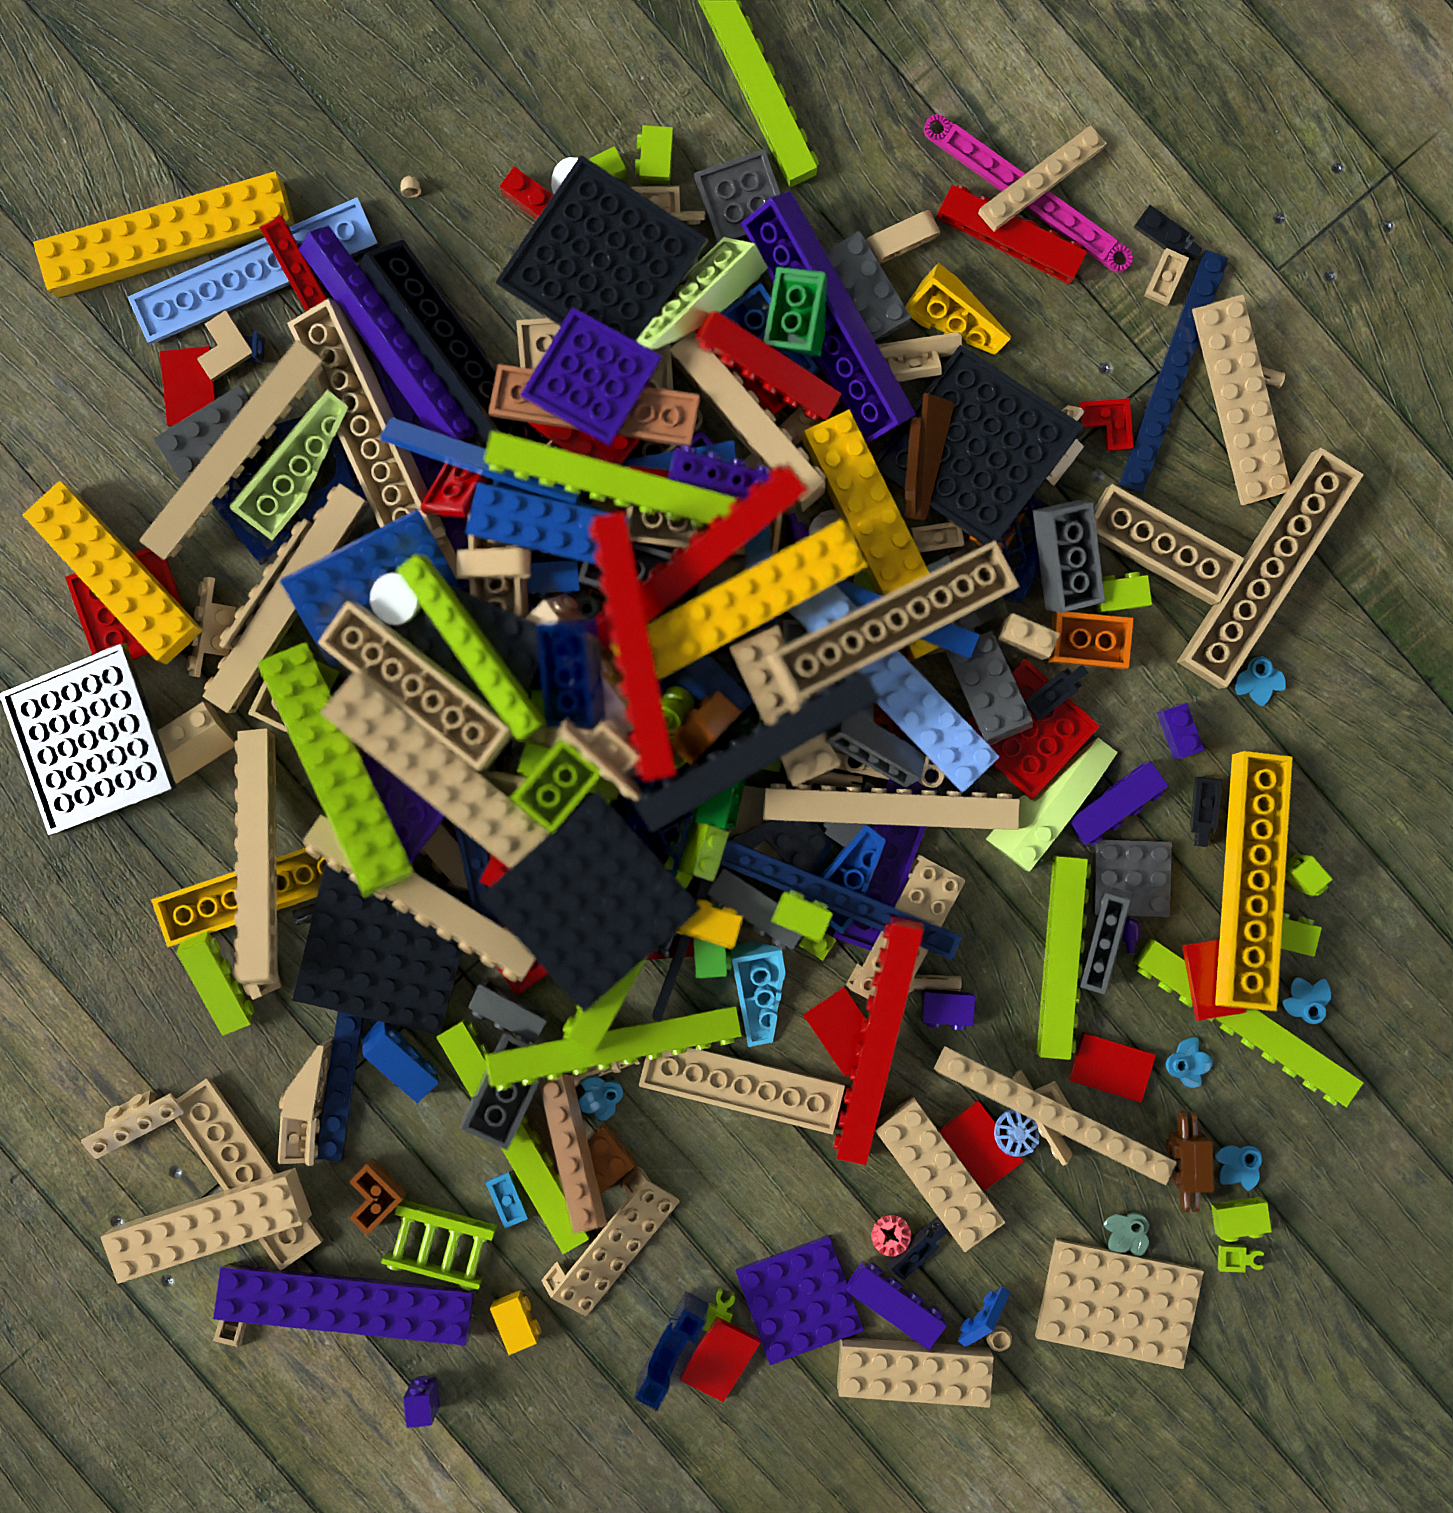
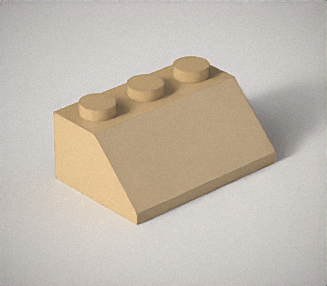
M207 702L200 703L157 731L176 784L235 747L233 736L213 705Z

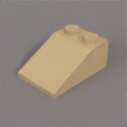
M329 1037L318 1045L287 1088L285 1094L281 1095L279 1109H282L281 1117L312 1122L323 1112L334 1038Z

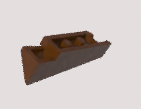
M923 393L922 418H911L905 499L907 500L905 519L925 520L927 518L954 408L952 401L929 393Z

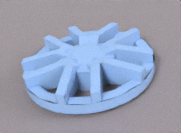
M1013 1109L1004 1112L998 1118L994 1135L997 1145L1004 1153L1014 1157H1022L1034 1151L1037 1144H1039V1130L1035 1120L1027 1117L1022 1121L1021 1113ZM1013 1113H1015L1016 1123L1013 1122L1011 1117ZM1005 1118L1007 1119L1009 1126L1001 1125L1002 1121ZM1031 1121L1033 1126L1027 1129L1026 1124ZM1000 1128L1007 1129V1135L1000 1136ZM1034 1131V1137L1031 1136L1029 1133ZM1027 1138L1032 1141L1031 1146L1025 1142ZM1001 1139H1008L1006 1147L1002 1144ZM1013 1143H1015L1014 1152L1010 1151ZM1021 1145L1026 1149L1023 1152H1020Z

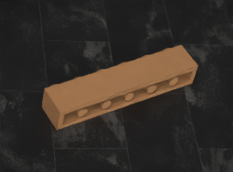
M562 1074L563 1077L541 1080L539 1086L571 1225L575 1234L607 1226V1221L572 1075Z

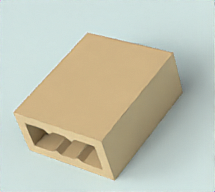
M1011 614L1003 618L995 638L999 644L1040 661L1050 657L1060 634L1020 616Z

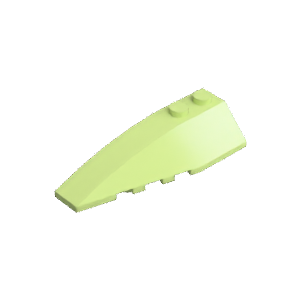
M723 237L687 273V282L684 286L678 285L674 291L676 294L675 298L671 302L664 304L661 308L663 314L660 317L653 318L637 342L652 349L673 342L701 327L709 312L717 311L721 313L736 299H739L744 294V291L752 283L759 280L761 274L768 268L756 245Z
M327 390L230 503V508L270 540H273L304 503L348 406Z
M1095 738L1072 756L1033 800H1030L1025 794L1018 798V830L993 829L986 840L1024 870L1030 872L1076 813L1118 752L1100 738Z

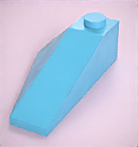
M756 941L736 944L730 951L748 1047L773 1043L778 1006L782 995V984L786 973L782 949Z

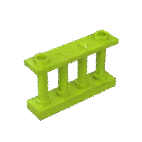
M403 1199L397 1205L394 1214L400 1216L402 1220L394 1252H387L382 1258L381 1263L387 1265L391 1270L401 1271L404 1269L456 1283L465 1290L479 1289L483 1277L476 1276L475 1274L484 1242H487V1240L492 1241L497 1225ZM415 1220L423 1222L426 1226L417 1260L403 1256L410 1227ZM439 1227L449 1229L448 1232L450 1233L442 1266L427 1262L435 1231ZM463 1233L473 1236L474 1239L466 1273L451 1269L458 1241Z

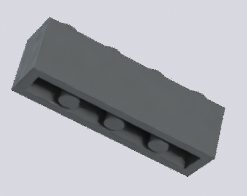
M854 714L828 730L826 737L828 744L905 788L922 778L926 755L915 746L908 744L895 734L884 730L859 714Z
M1108 886L1103 898L1081 988L1106 994L1134 893Z

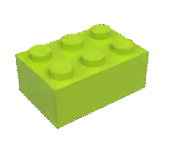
M559 738L511 795L510 799L553 833L600 777L601 772L592 763L586 761L565 740Z

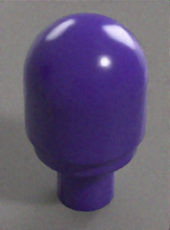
M795 512L786 516L789 527L786 528L787 535L793 546L809 537L806 526L803 522H798Z
M1127 918L1122 942H1126L1127 953H1137L1136 942H1139L1141 938L1140 924L1133 918Z

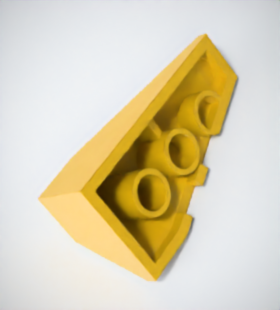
M940 263L922 280L905 305L911 318L921 326L928 329L933 327L943 331L944 334L960 332L962 339L966 340L968 345L994 355L1011 339V335L960 279Z

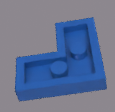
M1002 1286L994 1292L991 1290L986 1294L983 1299L984 1306L982 1310L972 1319L967 1318L961 1325L960 1330L962 1333L958 1342L967 1347L994 1330L1010 1295L1006 1288Z

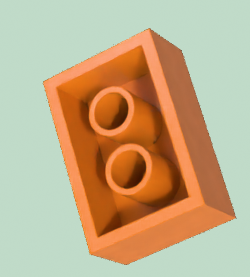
M1054 612L1052 614L1051 630L1060 635L1048 658V663L1118 670L1129 669L1134 618L1075 612Z

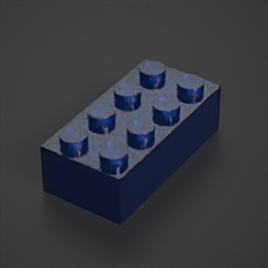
M597 618L557 619L536 624L546 728H561L562 723L566 719L576 728H594L602 720L606 721Z

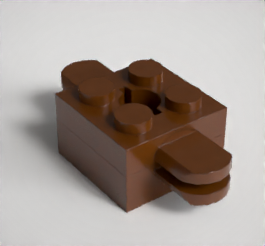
M1179 1111L1177 1114L1178 1131H1169V1139L1166 1140L1167 1154H1170V1159L1177 1162L1169 1179L1180 1190V1207L1182 1212H1189L1190 1207L1192 1212H1199L1200 1193L1214 1192L1213 1145L1208 1137L1198 1131L1196 1112L1188 1111L1186 1115L1185 1111Z

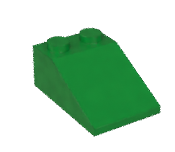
M777 267L763 342L777 351L821 356L826 319V273Z
M746 778L695 807V823L706 824L720 829L736 827Z

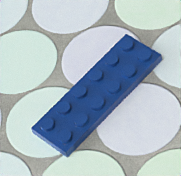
M478 483L466 534L596 565L594 551L599 550L597 540L592 541L589 525H594L593 517L609 515V513ZM626 517L627 526H628L629 518Z

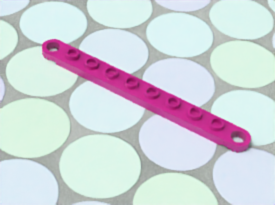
M941 114L931 115L927 119L924 126V134L927 139L1001 192L1025 175L1021 170ZM935 122L942 124L944 131L937 135L933 134L930 129V125ZM1047 191L1025 208L1069 241H1075L1082 245V249L1086 250L1087 254L1111 271L1121 273L1130 267L1133 256L1129 248L1119 243L1117 239L1050 191ZM1114 254H1123L1126 258V263L1120 266L1116 265L1113 260Z

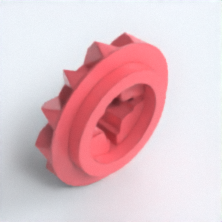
M895 1215L883 1216L874 1223L871 1236L873 1245L880 1253L886 1256H897L908 1248L911 1241V1231L907 1222L901 1217ZM894 1228V1235L899 1242L891 1239L886 1242L887 1235L883 1232V1229L892 1231Z

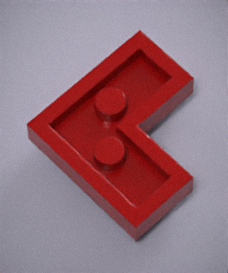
M1130 398L1078 403V407L1085 411L1079 418V422L1084 425V428L1105 427L1106 452L1133 449Z

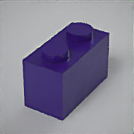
M1187 703L1177 704L1156 712L1173 759H1181L1204 751Z
M922 990L920 1019L923 1023H926L927 1027L941 1028V1024L951 1025L952 1029L966 1030V1026H973L975 995L967 992Z
M419 1376L411 1381L403 1397L406 1428L432 1426L440 1408L437 1378Z

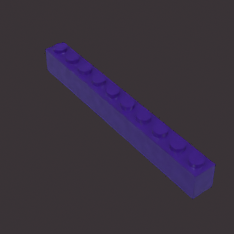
M327 225L310 231L299 251L420 420L430 431L468 443L477 431L331 227Z

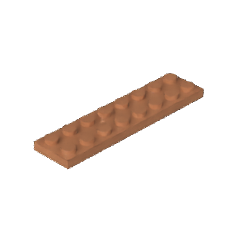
M498 364L489 409L490 416L579 430L521 398L520 394L535 371L534 369ZM645 387L617 436L678 446H691L700 396Z

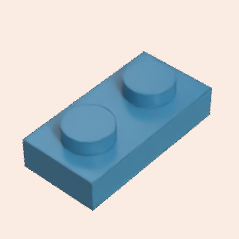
M510 1171L488 1179L485 1182L504 1228L529 1218Z

